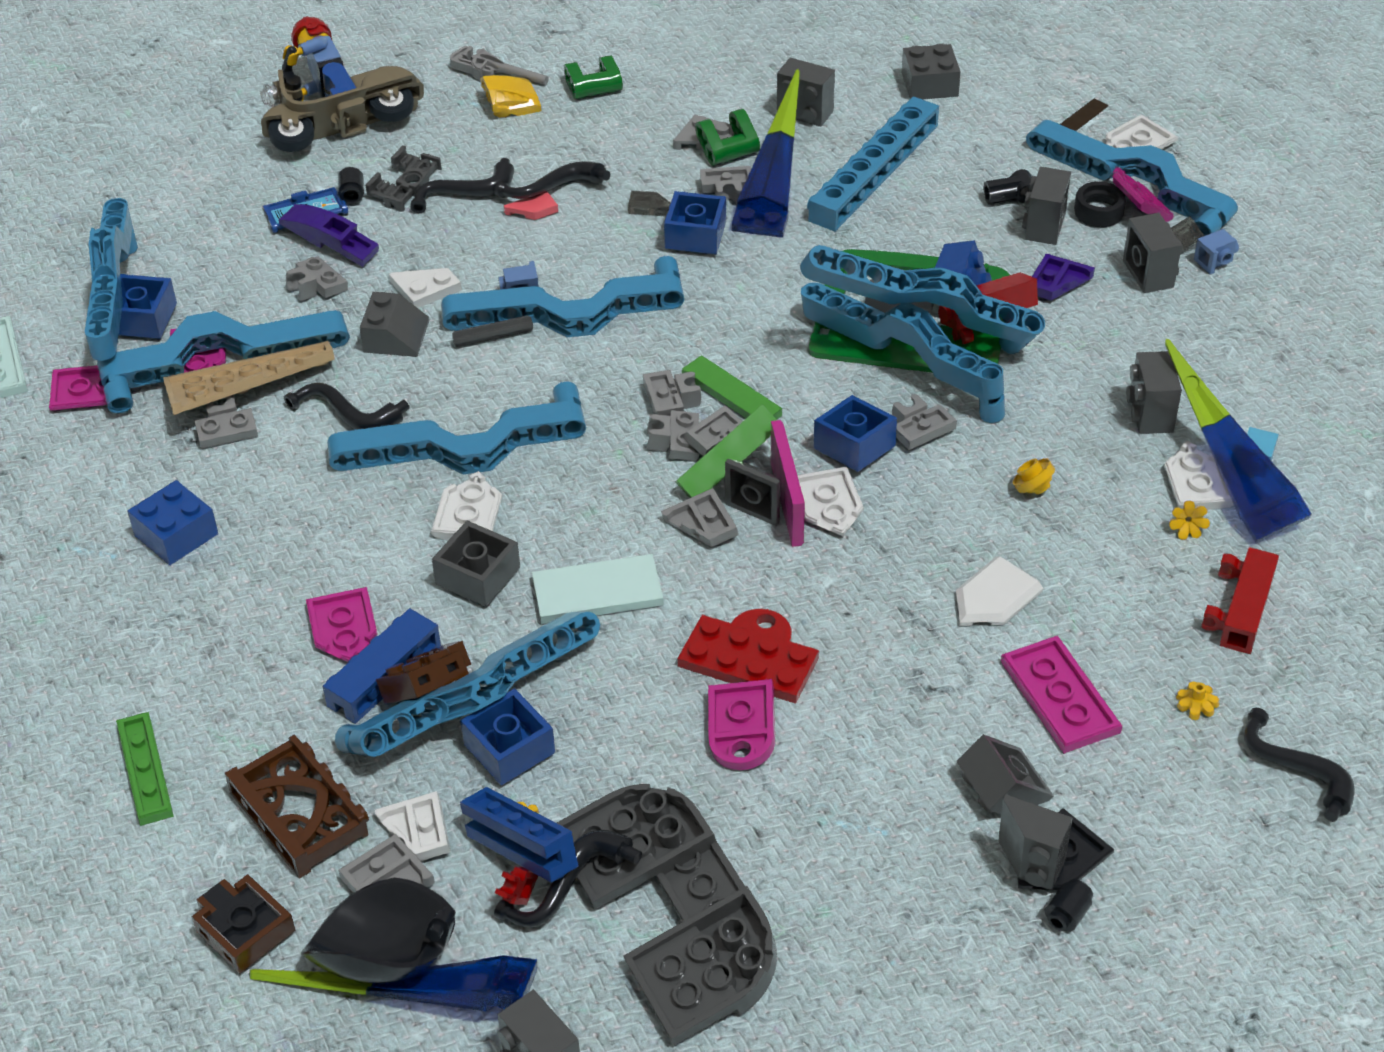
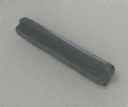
M526 315L457 330L452 333V339L455 347L466 346L530 332L533 330V322L531 317Z

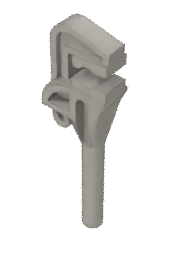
M463 46L450 55V65L452 68L470 73L479 81L480 77L494 75V73H505L542 85H547L549 77L506 64L485 49H478L476 54L473 55L472 46Z

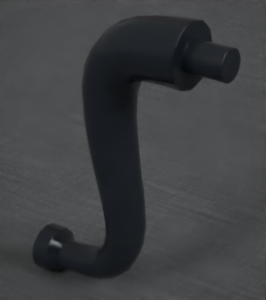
M502 158L494 166L493 176L488 179L435 180L427 182L416 191L410 208L415 213H423L426 210L427 204L424 199L427 195L433 193L473 197L494 196V187L498 182L511 184L515 169L508 158Z
M589 161L573 162L549 172L527 186L515 188L509 187L505 182H498L494 187V193L500 198L507 196L524 199L540 195L571 181L583 180L598 184L603 180H609L611 174L601 163Z
M311 383L300 388L295 393L289 392L283 396L285 403L292 410L299 407L300 401L309 396H322L330 403L340 418L354 430L399 424L403 421L402 414L410 409L409 404L402 400L396 405L389 402L376 412L364 413L353 406L336 388L325 383Z
M1252 708L1247 716L1248 723L1244 729V741L1247 747L1254 754L1267 761L1304 772L1324 781L1329 787L1323 799V805L1326 808L1324 817L1328 821L1335 822L1339 816L1347 815L1351 810L1355 795L1354 782L1347 770L1336 762L1324 757L1266 743L1259 738L1258 731L1260 727H1264L1267 724L1269 715L1261 708Z
M609 830L590 831L574 842L578 867L565 874L561 879L553 881L544 900L534 911L522 912L515 909L513 904L502 899L495 907L494 916L501 921L508 919L522 927L532 928L540 926L551 919L558 911L580 871L591 858L604 856L618 864L625 860L637 864L642 858V852L632 847L633 841L628 836Z

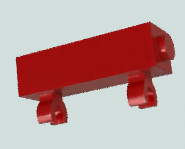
M1021 272L976 285L985 296L1024 308L1038 305L1037 278ZM939 305L940 323L953 328V340L962 339V344L973 342L974 334L972 329L965 327L961 323L959 316L953 309Z
M1251 547L1248 548L1244 561L1239 560L1232 554H1223L1218 576L1224 579L1239 578L1228 613L1223 612L1216 606L1207 605L1201 628L1208 631H1223L1219 646L1251 655L1274 579L1279 555Z

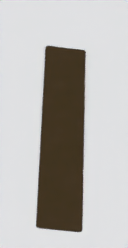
M1094 98L1060 123V125L1077 131L1109 105Z

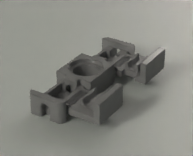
M402 145L391 157L392 168L406 170L396 180V186L393 183L390 185L389 181L385 183L381 178V173L377 172L365 185L367 195L384 200L386 208L391 209L395 207L396 211H405L404 204L412 196L415 197L418 188L430 182L429 176L435 170H442L440 157L422 153L420 154V159V157L407 154L406 146Z

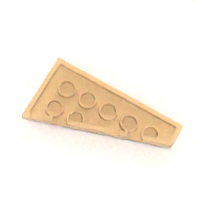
M329 341L167 376L163 377L173 415L234 394L248 392L251 388L312 367L324 366L329 361L335 360Z

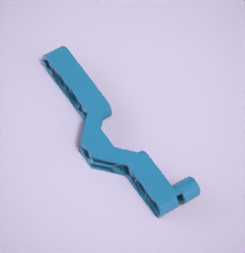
M1043 120L1026 136V142L1032 150L1098 179L1107 180L1108 178H1113L1114 168L1119 167L1130 177L1136 176L1157 185L1159 189L1158 199L1168 209L1195 220L1190 227V231L1196 240L1219 231L1238 211V206L1233 198L1183 177L1174 155L1152 145L1114 148L1051 120Z
M122 198L110 199L104 203L100 228L96 230L91 228L89 237L92 285L85 335L91 357L98 361L108 360L117 352L123 305L119 263L125 261L129 254L134 253L138 249L128 203Z
M822 245L814 246L800 264L802 274L809 280L893 305L899 303L930 302L953 309L965 327L999 337L1001 348L1008 354L1018 353L1045 328V320L1037 311L985 296L969 276L945 268L901 270ZM840 268L844 269L847 274L843 273ZM867 276L871 277V278L873 279L874 283L871 282V281L867 278Z
M663 256L654 263L655 274L610 279L604 284V288L589 299L562 301L546 293L543 288L538 286L447 295L441 301L442 323L447 329L457 331L528 315L533 323H540L567 338L595 335L619 314L678 308L684 302V294L676 259L671 256Z
M808 283L801 288L803 313L808 319L874 349L886 348L891 344L892 337L913 346L931 369L934 377L979 398V414L983 421L995 423L1005 417L1002 366L951 343L927 310L911 303H901L884 313L820 283Z
M336 310L254 326H246L221 313L212 311L187 316L165 343L116 352L108 360L97 361V366L109 411L112 413H123L133 407L130 388L164 382L163 377L184 373V366L195 353L225 348L242 356L243 359H249L329 341L332 348L345 345L349 341L350 335L343 314Z
M561 382L553 389L554 403L508 409L501 414L498 422L487 432L457 436L440 428L436 422L431 420L334 433L327 440L329 464L335 470L347 471L433 459L463 475L476 473L477 471H492L518 446L569 440L582 436L586 431V424L578 388L572 382Z
M587 611L566 613L490 654L479 669L461 679L418 698L405 700L360 725H343L335 734V744L343 753L376 757L437 724L476 712L504 697L520 678L596 637L600 630L599 619L594 613ZM554 633L557 635V643L555 646L552 641ZM529 647L532 651L530 660L527 658V649ZM505 662H512L513 664L506 665ZM422 713V717H421V716H412V715H418V714ZM397 718L399 729L394 733L392 723Z

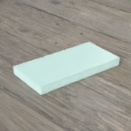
M10 316L0 318V398L28 392Z
M653 554L532 572L541 624L550 623L569 612L587 611L597 616L664 605Z

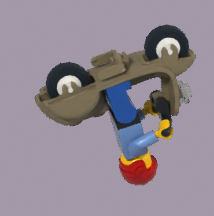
M306 16L293 26L291 41L294 46L288 45L284 49L282 70H278L279 81L272 82V85L264 84L263 90L260 91L263 104L268 105L270 108L261 119L262 134L264 137L270 138L271 143L276 148L286 152L301 151L307 148L315 139H321L338 133L344 138L360 134L367 130L366 125L378 121L396 122L407 118L412 111L417 109L418 100L423 98L424 85L412 72L398 66H383L350 77L333 43L328 25L319 18ZM299 55L307 56L308 67L313 77V81L303 85L302 89L300 88L301 79L298 75H294L292 69L297 64ZM319 92L321 96L319 99L303 101L304 95L310 96Z

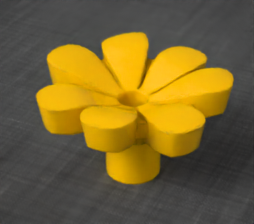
M1190 500L1184 502L1183 509L1175 507L1172 514L1176 518L1169 521V526L1172 530L1178 529V537L1181 540L1187 539L1189 533L1193 538H1199L1202 534L1199 528L1207 529L1210 525L1209 519L1202 517L1207 514V509L1202 505L1195 508L1194 502Z
M1189 682L1187 689H1180L1176 695V699L1179 700L1177 708L1183 712L1189 709V718L1192 720H1198L1200 712L1207 717H1211L1215 713L1214 708L1219 707V698L1212 695V687L1201 682Z

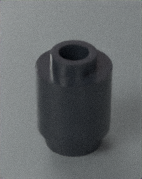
M346 167L338 174V195L347 204L358 203L364 195V176L355 167Z
M1071 879L1069 882L1062 884L1045 908L1048 923L1058 931L1071 932L1075 930L1092 906L1093 892L1091 888L1078 879Z

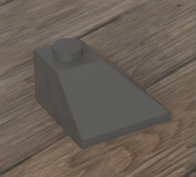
M727 459L725 462V504L777 526L780 521V480L761 468L742 461Z

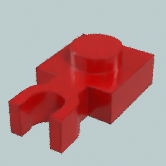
M515 866L514 870L510 873L503 871L501 876L505 878V882L500 889L496 888L495 894L502 896L503 900L513 905H527L538 875L524 867Z

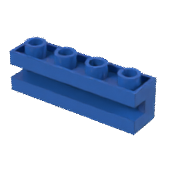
M411 608L400 617L395 618L386 630L379 636L374 637L367 647L349 660L348 664L335 675L329 677L323 685L327 707L335 712L343 707L345 718L356 724L383 699L376 679L387 675L385 669L399 663L407 664L406 660L441 646L438 624Z
M488 787L460 801L462 813L474 819L465 824L467 836L551 883L561 879L565 874L578 867L571 830Z

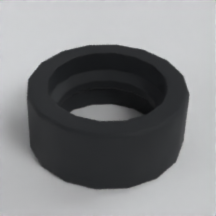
M1104 181L1086 183L1076 193L1075 215L1086 225L1094 227L1113 226L1120 222L1124 215L1126 197L1112 183ZM1101 201L1112 206L1097 207L1089 204V202Z

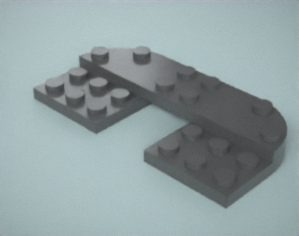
M650 784L631 785L615 790L557 822V824L572 831L574 842L590 831L609 830L630 837L633 841L632 847L642 852V858L637 864L628 860L618 864L604 856H595L586 863L577 879L595 910L656 876L683 922L623 955L629 969L674 1046L735 1010L742 1015L760 1000L773 979L777 963V948L770 924L748 886L744 885L717 843L714 833L700 811L688 797L670 787H667V790L651 788Z

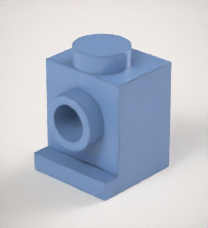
M1221 229L1197 239L1194 260L1205 271L1212 274L1215 268L1233 261L1234 253L1239 251V244L1227 231Z
M529 261V265L504 268L503 276L498 277L500 289L539 287L534 261Z

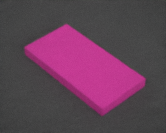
M781 420L771 421L770 464L773 476L780 480V503L792 547L802 546L804 543L805 502L784 424Z
M1058 635L1001 655L1002 665L1063 754L1121 733V723Z

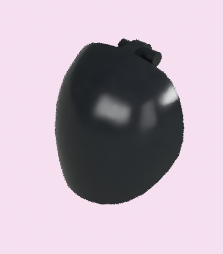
M395 877L377 881L354 892L337 905L320 925L300 954L318 967L341 978L360 983L374 984L399 982L421 973L444 952L454 930L456 912L442 896L420 883Z

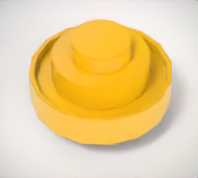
M1036 458L1031 459L1018 468V474L1014 477L1012 483L1019 493L1041 494L1050 487L1055 467L1048 458L1040 460Z

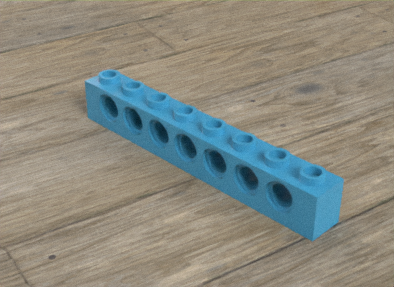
M914 96L906 104H903L900 110L893 117H890L887 123L881 129H878L874 136L868 142H865L862 148L855 155H852L849 161L842 168H839L835 175L828 182H825L815 195L809 198L807 203V209L809 210L808 221L836 232L938 127L939 105Z

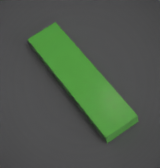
M702 355L682 368V373H695V385L700 386L702 390L744 418L750 416L762 404L776 419L782 416V408Z
M762 404L675 481L676 484L689 498L712 489L725 478L726 460L744 461L771 436V421H777V419Z
M149 712L116 720L140 826L174 817Z

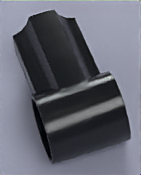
M1020 169L1008 178L984 182L983 190L987 204L1014 199L1025 203L1032 178L1030 172Z

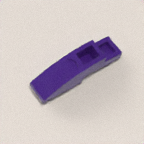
M294 204L278 220L280 225L315 246L322 248L326 245L362 267L379 251V244L357 231V224L319 207Z

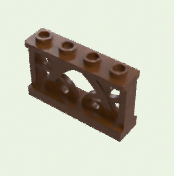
M294 734L288 738L289 741L240 769L234 767L225 772V777L230 794L300 879L311 872L310 868L358 838L361 837L363 839L369 834L366 822L369 821V817L361 804L355 805L351 801V796L344 784H337L333 780V775L326 763H319L315 759V753L307 742L302 743ZM290 761H296L301 766L299 770L291 771L288 764L284 769L285 776L277 775L278 768ZM270 773V778L261 779ZM277 791V799L274 802L267 803L264 801L267 797H273L272 792ZM284 791H303L316 795V804L310 819L298 814H287L277 817L276 814L282 809L285 802ZM337 815L343 816L348 821L347 824L336 831H327L322 828L323 824L327 827L339 826L338 822L332 820ZM293 823L300 824V825H298V829H297V830H295V831H289V830H288V827H289L291 824H293ZM317 835L322 838L309 846Z

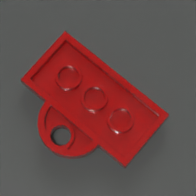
M751 609L739 614L731 623L702 614L678 656L677 663L680 668L728 683L772 679L774 697L796 704L819 659V650L791 642V626L781 614L769 609ZM767 622L771 623L773 626L770 628H762L759 626V624Z

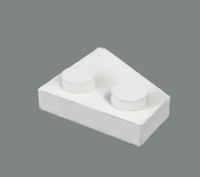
M448 268L393 272L389 274L390 283L405 299L417 308L462 290L461 282Z
M437 791L375 810L378 821L392 836L397 834L420 861L451 852L441 800Z

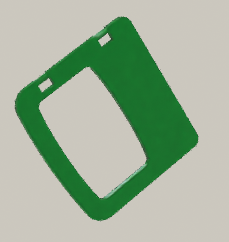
M858 249L843 250V252L902 270L935 268L939 258L900 252ZM987 263L984 264L987 273H990L992 281L1010 275L1000 267L988 265ZM840 268L843 273L847 274L844 269ZM825 285V286H827V287H829V288H832V289H834V290H836V291H838V292H840V293H843V294L846 293L845 290H842V289H839V288H835V287H832V286H829V285ZM815 322L809 342V354L812 357L933 373L915 348L892 337L889 346L883 349H874L832 329L829 330L828 335L819 334L821 328H830ZM939 325L951 343L992 362L999 363L1001 352L999 337L972 329L974 334L973 342L962 344V339L953 340V328Z

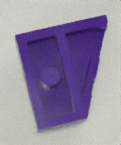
M1046 253L1032 277L1037 278L1038 297L1053 300L1092 279L1095 267Z

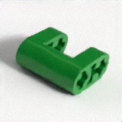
M612 55L599 57L600 72L586 75L582 74L577 62L564 64L565 79L574 99L623 89L621 73Z
M743 108L729 113V122L734 132V136L720 139L710 119L695 123L697 138L708 162L712 166L760 151L758 135L747 112Z

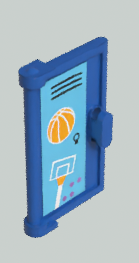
M335 187L310 194L307 191L293 193L290 199L262 206L273 233L285 228L279 224L278 220L294 204L311 205L335 214L348 213V207L345 201L339 197Z

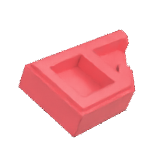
M548 192L504 205V213L506 215L522 214L525 215L526 219L532 220L558 212V204Z

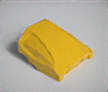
M502 75L480 77L481 87L486 92L487 101L491 103L495 116L503 118L511 114L521 116L542 111L538 96L528 79Z

